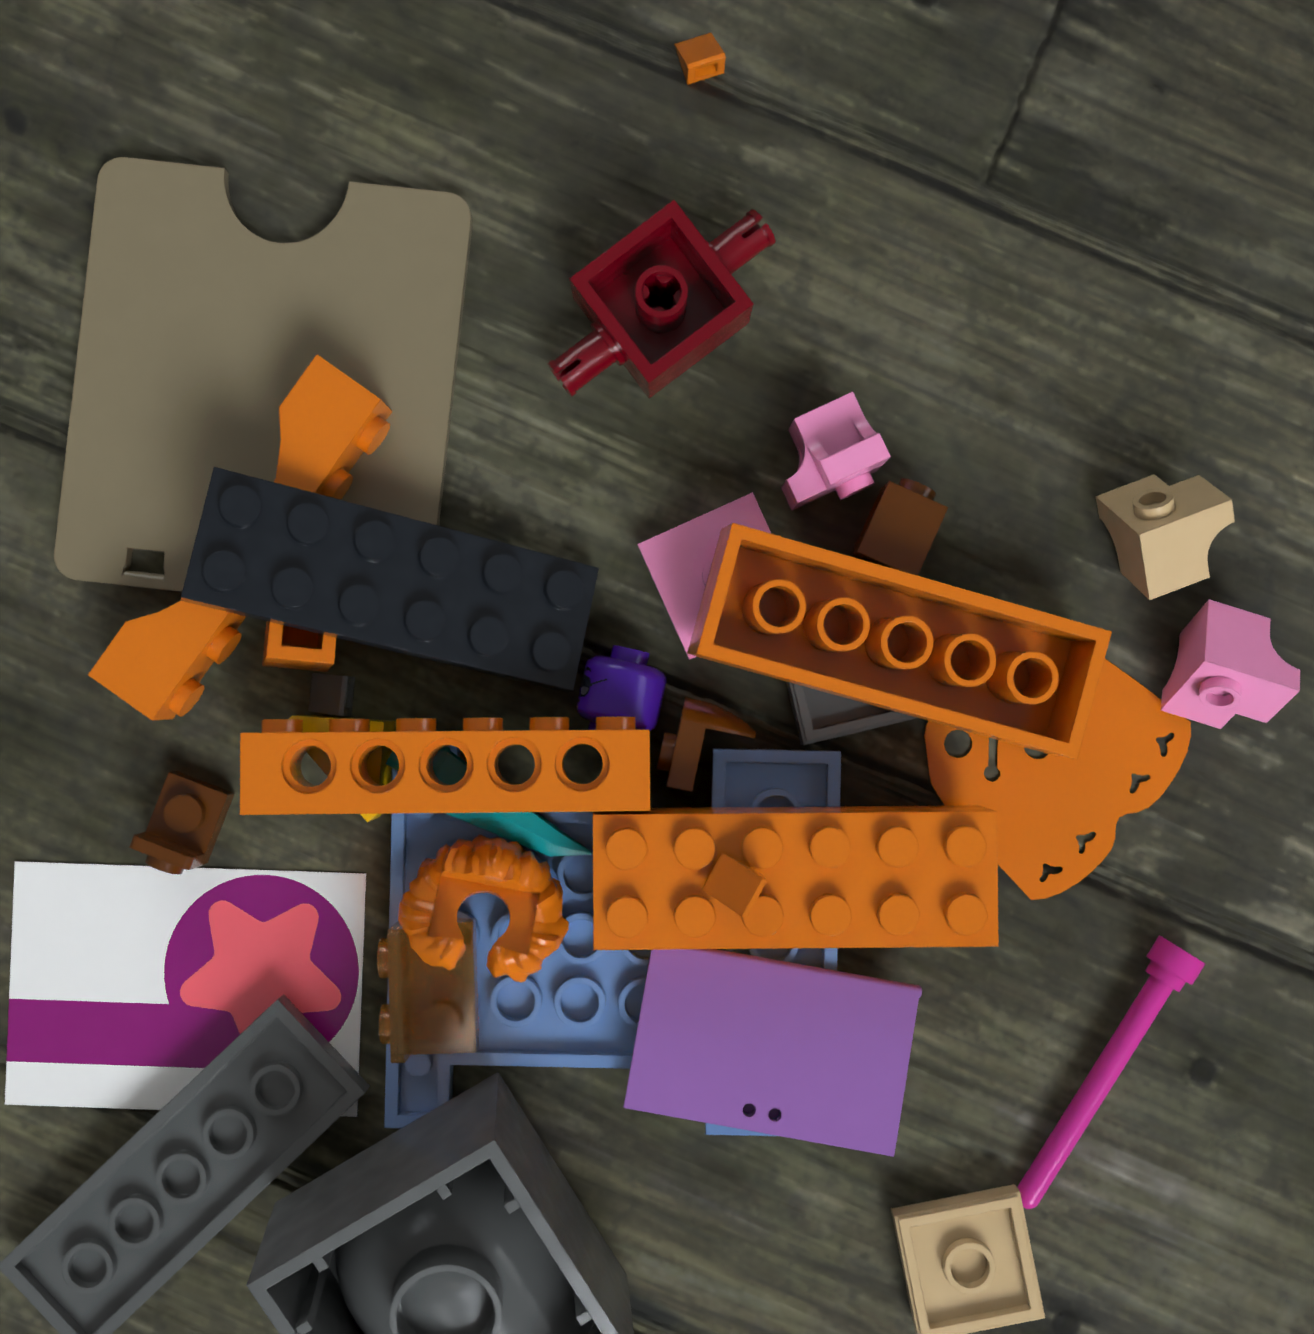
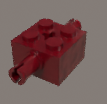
M673 200L569 278L573 299L592 323L590 324L592 332L555 360L547 363L558 382L561 381L563 383L562 387L571 397L577 393L576 391L613 363H616L619 366H625L650 399L749 324L754 303L731 274L764 249L776 243L774 234L767 223L760 228L758 223L763 217L756 210L751 209L746 213V216L709 243L702 237L677 202ZM656 294L661 300L672 296L673 306L669 310H664L660 306L652 309L650 308V296Z

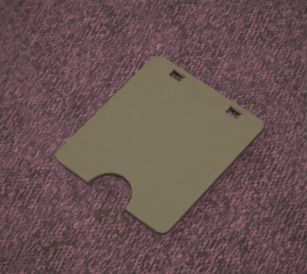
M117 157L106 162L99 171L96 185L54 548V561L58 570L67 578L78 581L182 592L213 468L218 467L271 482L275 481L281 441L279 406L317 354L376 395L393 411L386 420L390 423L387 436L372 454L367 455L363 452L349 472L353 476V481L341 500L439 526L473 227L472 214L466 201L459 195L450 192L349 181L342 207L335 218L322 231L302 241L277 243L253 234L241 223L231 202L229 173L225 168L128 157ZM133 549L165 553L163 563L164 574L130 571L129 567L131 566Z

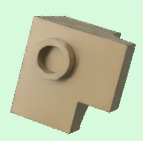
M1153 474L1096 496L1099 518L1103 521L1113 539L1120 573L1149 600L1210 578L1208 567L1209 547L1213 539L1223 528L1235 522L1232 499L1200 475L1169 486Z

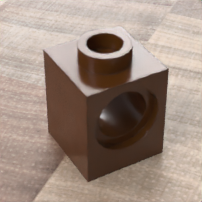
M902 478L898 485L888 481L879 490L850 556L918 576L948 507L933 501L936 492L919 482Z

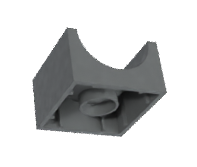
M499 1072L275 1202L246 1285L279 1334H634L626 1273Z

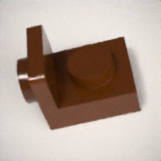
M179 771L169 772L146 831L134 834L129 847L146 854L145 863L170 874L180 875L184 869L191 870L207 864L235 793Z

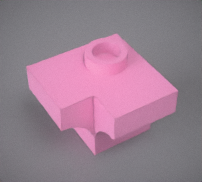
M853 392L793 420L789 432L798 450L799 467L797 472L785 481L781 489L791 510H794L835 490L840 500L875 484L871 474L876 472L891 456L880 433H876L866 420Z
M1209 599L1180 633L1175 667L1169 681L1162 690L1161 711L1221 729L1235 714L1267 723L1300 691V669L1285 662L1273 648L1270 639L1271 618Z

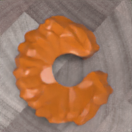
M479 834L472 841L458 839L451 847L448 844L443 845L437 851L435 859L426 858L421 863L417 878L409 883V890L403 894L402 901L399 904L398 922L408 935L411 949L419 955L423 962L430 966L444 967L449 971L454 969L466 950L464 937L457 922L458 910L468 897L478 893H489L497 896L505 903L509 911L510 921L505 933L498 938L488 952L486 966L494 978L507 975L516 982H525L528 975L542 969V961L559 948L569 930V922L562 916L563 890L560 881L552 878L547 861L539 863L533 852L526 851L517 841L507 842L506 839L498 836L490 839Z

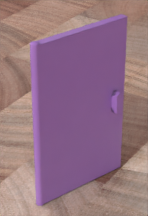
M719 949L651 950L623 1108L894 1157L918 1001L922 995V987Z

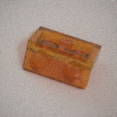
M457 918L458 926L464 937L466 950L457 962L456 967L451 971L444 967L430 966L423 962L419 955L411 949L408 935L404 932L398 921L388 929L387 938L379 940L377 951L378 974L380 978H389V1004L381 1005L379 1036L381 1044H390L391 1063H405L410 1055L477 1052L479 1048L476 918Z

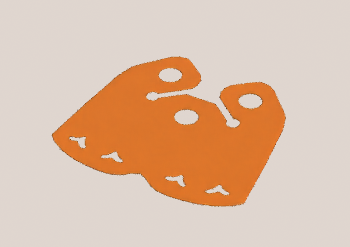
M1105 659L1078 759L1051 754L1041 759H1034L1028 756L1024 747L998 740L997 769L1000 771V776L992 782L984 776V770L988 767L989 737L964 731L971 738V750L964 757L957 758L947 753L944 741L951 731L960 729L928 721L924 734L931 785L945 806L980 805L997 811L998 865L1030 900H1040L1066 891L1089 875L1111 851L1115 840L1118 819L1126 814L1137 813L1149 808L1161 797L1180 770L1187 754L1191 738V722L1186 718L1161 711L1160 698ZM1173 733L1174 737L1166 744L1167 753L1162 757L1156 738L1165 737ZM1132 774L1149 775V780L1140 782L1137 790L1134 793H1130ZM1095 832V837L1085 843V850L1080 854L1076 836ZM1044 864L1062 867L1063 870L1060 873H1051L1044 882H1040Z

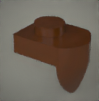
M685 697L677 734L664 733L657 769L668 772L667 787L692 792L706 728L755 738L756 731L742 719L724 708L710 702Z

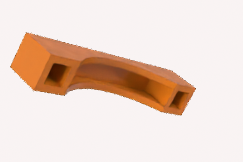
M317 354L279 406L281 441L274 482L341 500L352 484L353 476L349 472L363 452L367 455L372 454L387 436L390 423L386 420L393 411L380 398ZM179 601L157 613L126 621L91 669L88 676L152 721L174 719L176 714L182 717L193 708L201 697L205 687L200 681L214 662L217 664L224 662L237 647L242 633L237 629L246 616Z

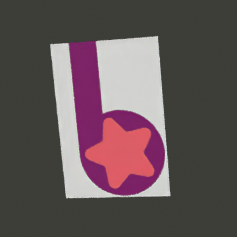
M15 861L5 1105L161 1110L283 994L359 1073L366 873L194 868L191 870L184 869L182 874L177 875L157 870L151 866ZM358 1100L341 1116L357 1117Z

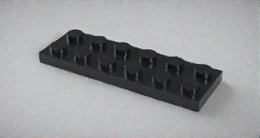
M214 467L181 594V601L568 693L574 690L599 568Z

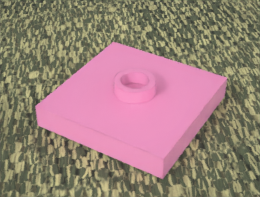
M753 492L637 544L686 654L721 529L731 523H736L771 533ZM687 654V657H688L689 660L696 657V656Z

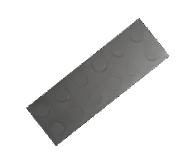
M283 994L0 1262V1271L59 1334H112L363 1096L370 1085Z

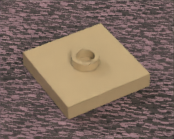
M1015 1184L891 1208L915 1334H968L1045 1318L1021 1194Z

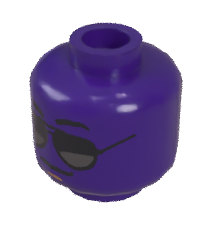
M613 645L610 657L595 656L587 661L577 701L578 714L583 719L589 721L587 730H596V717H636V730L651 731L656 727L665 691L666 677L659 669L647 666L650 653Z

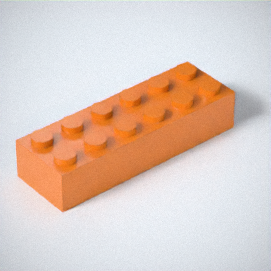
M731 523L720 531L687 654L1039 752L1078 759L1112 631Z
M980 805L702 807L650 808V811L594 812V950L999 947L997 811ZM722 852L763 874L767 879L747 919L702 890Z

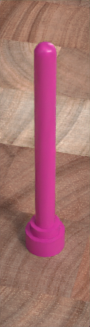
M1160 935L1146 956L1151 960L1145 970L1150 974L1149 978L1017 1186L1021 1194L1023 1208L1025 1209L1035 1208L1040 1203L1173 989L1180 993L1186 982L1193 985L1206 964Z

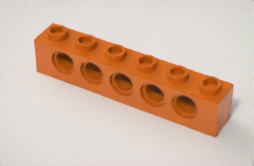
M569 717L529 718L530 730L503 731V718H463V731H436V718L396 719V731L370 732V719H329V732H303L302 719L262 720V733H240V815L650 811V730H636V717H596V730H569ZM580 744L594 747L602 757L601 773L594 781L589 783H577L571 780L564 769V758L567 752ZM450 745L459 748L467 760L465 775L459 782L453 785L440 781L433 771L435 755L440 749ZM513 745L526 747L532 753L535 760L532 776L522 784H513L505 780L500 774L498 767L502 752ZM382 746L390 748L396 754L399 761V770L396 777L386 785L376 783L369 776L367 770V761L370 754ZM315 747L325 751L331 763L327 779L319 785H313L308 782L301 771V762L304 755Z

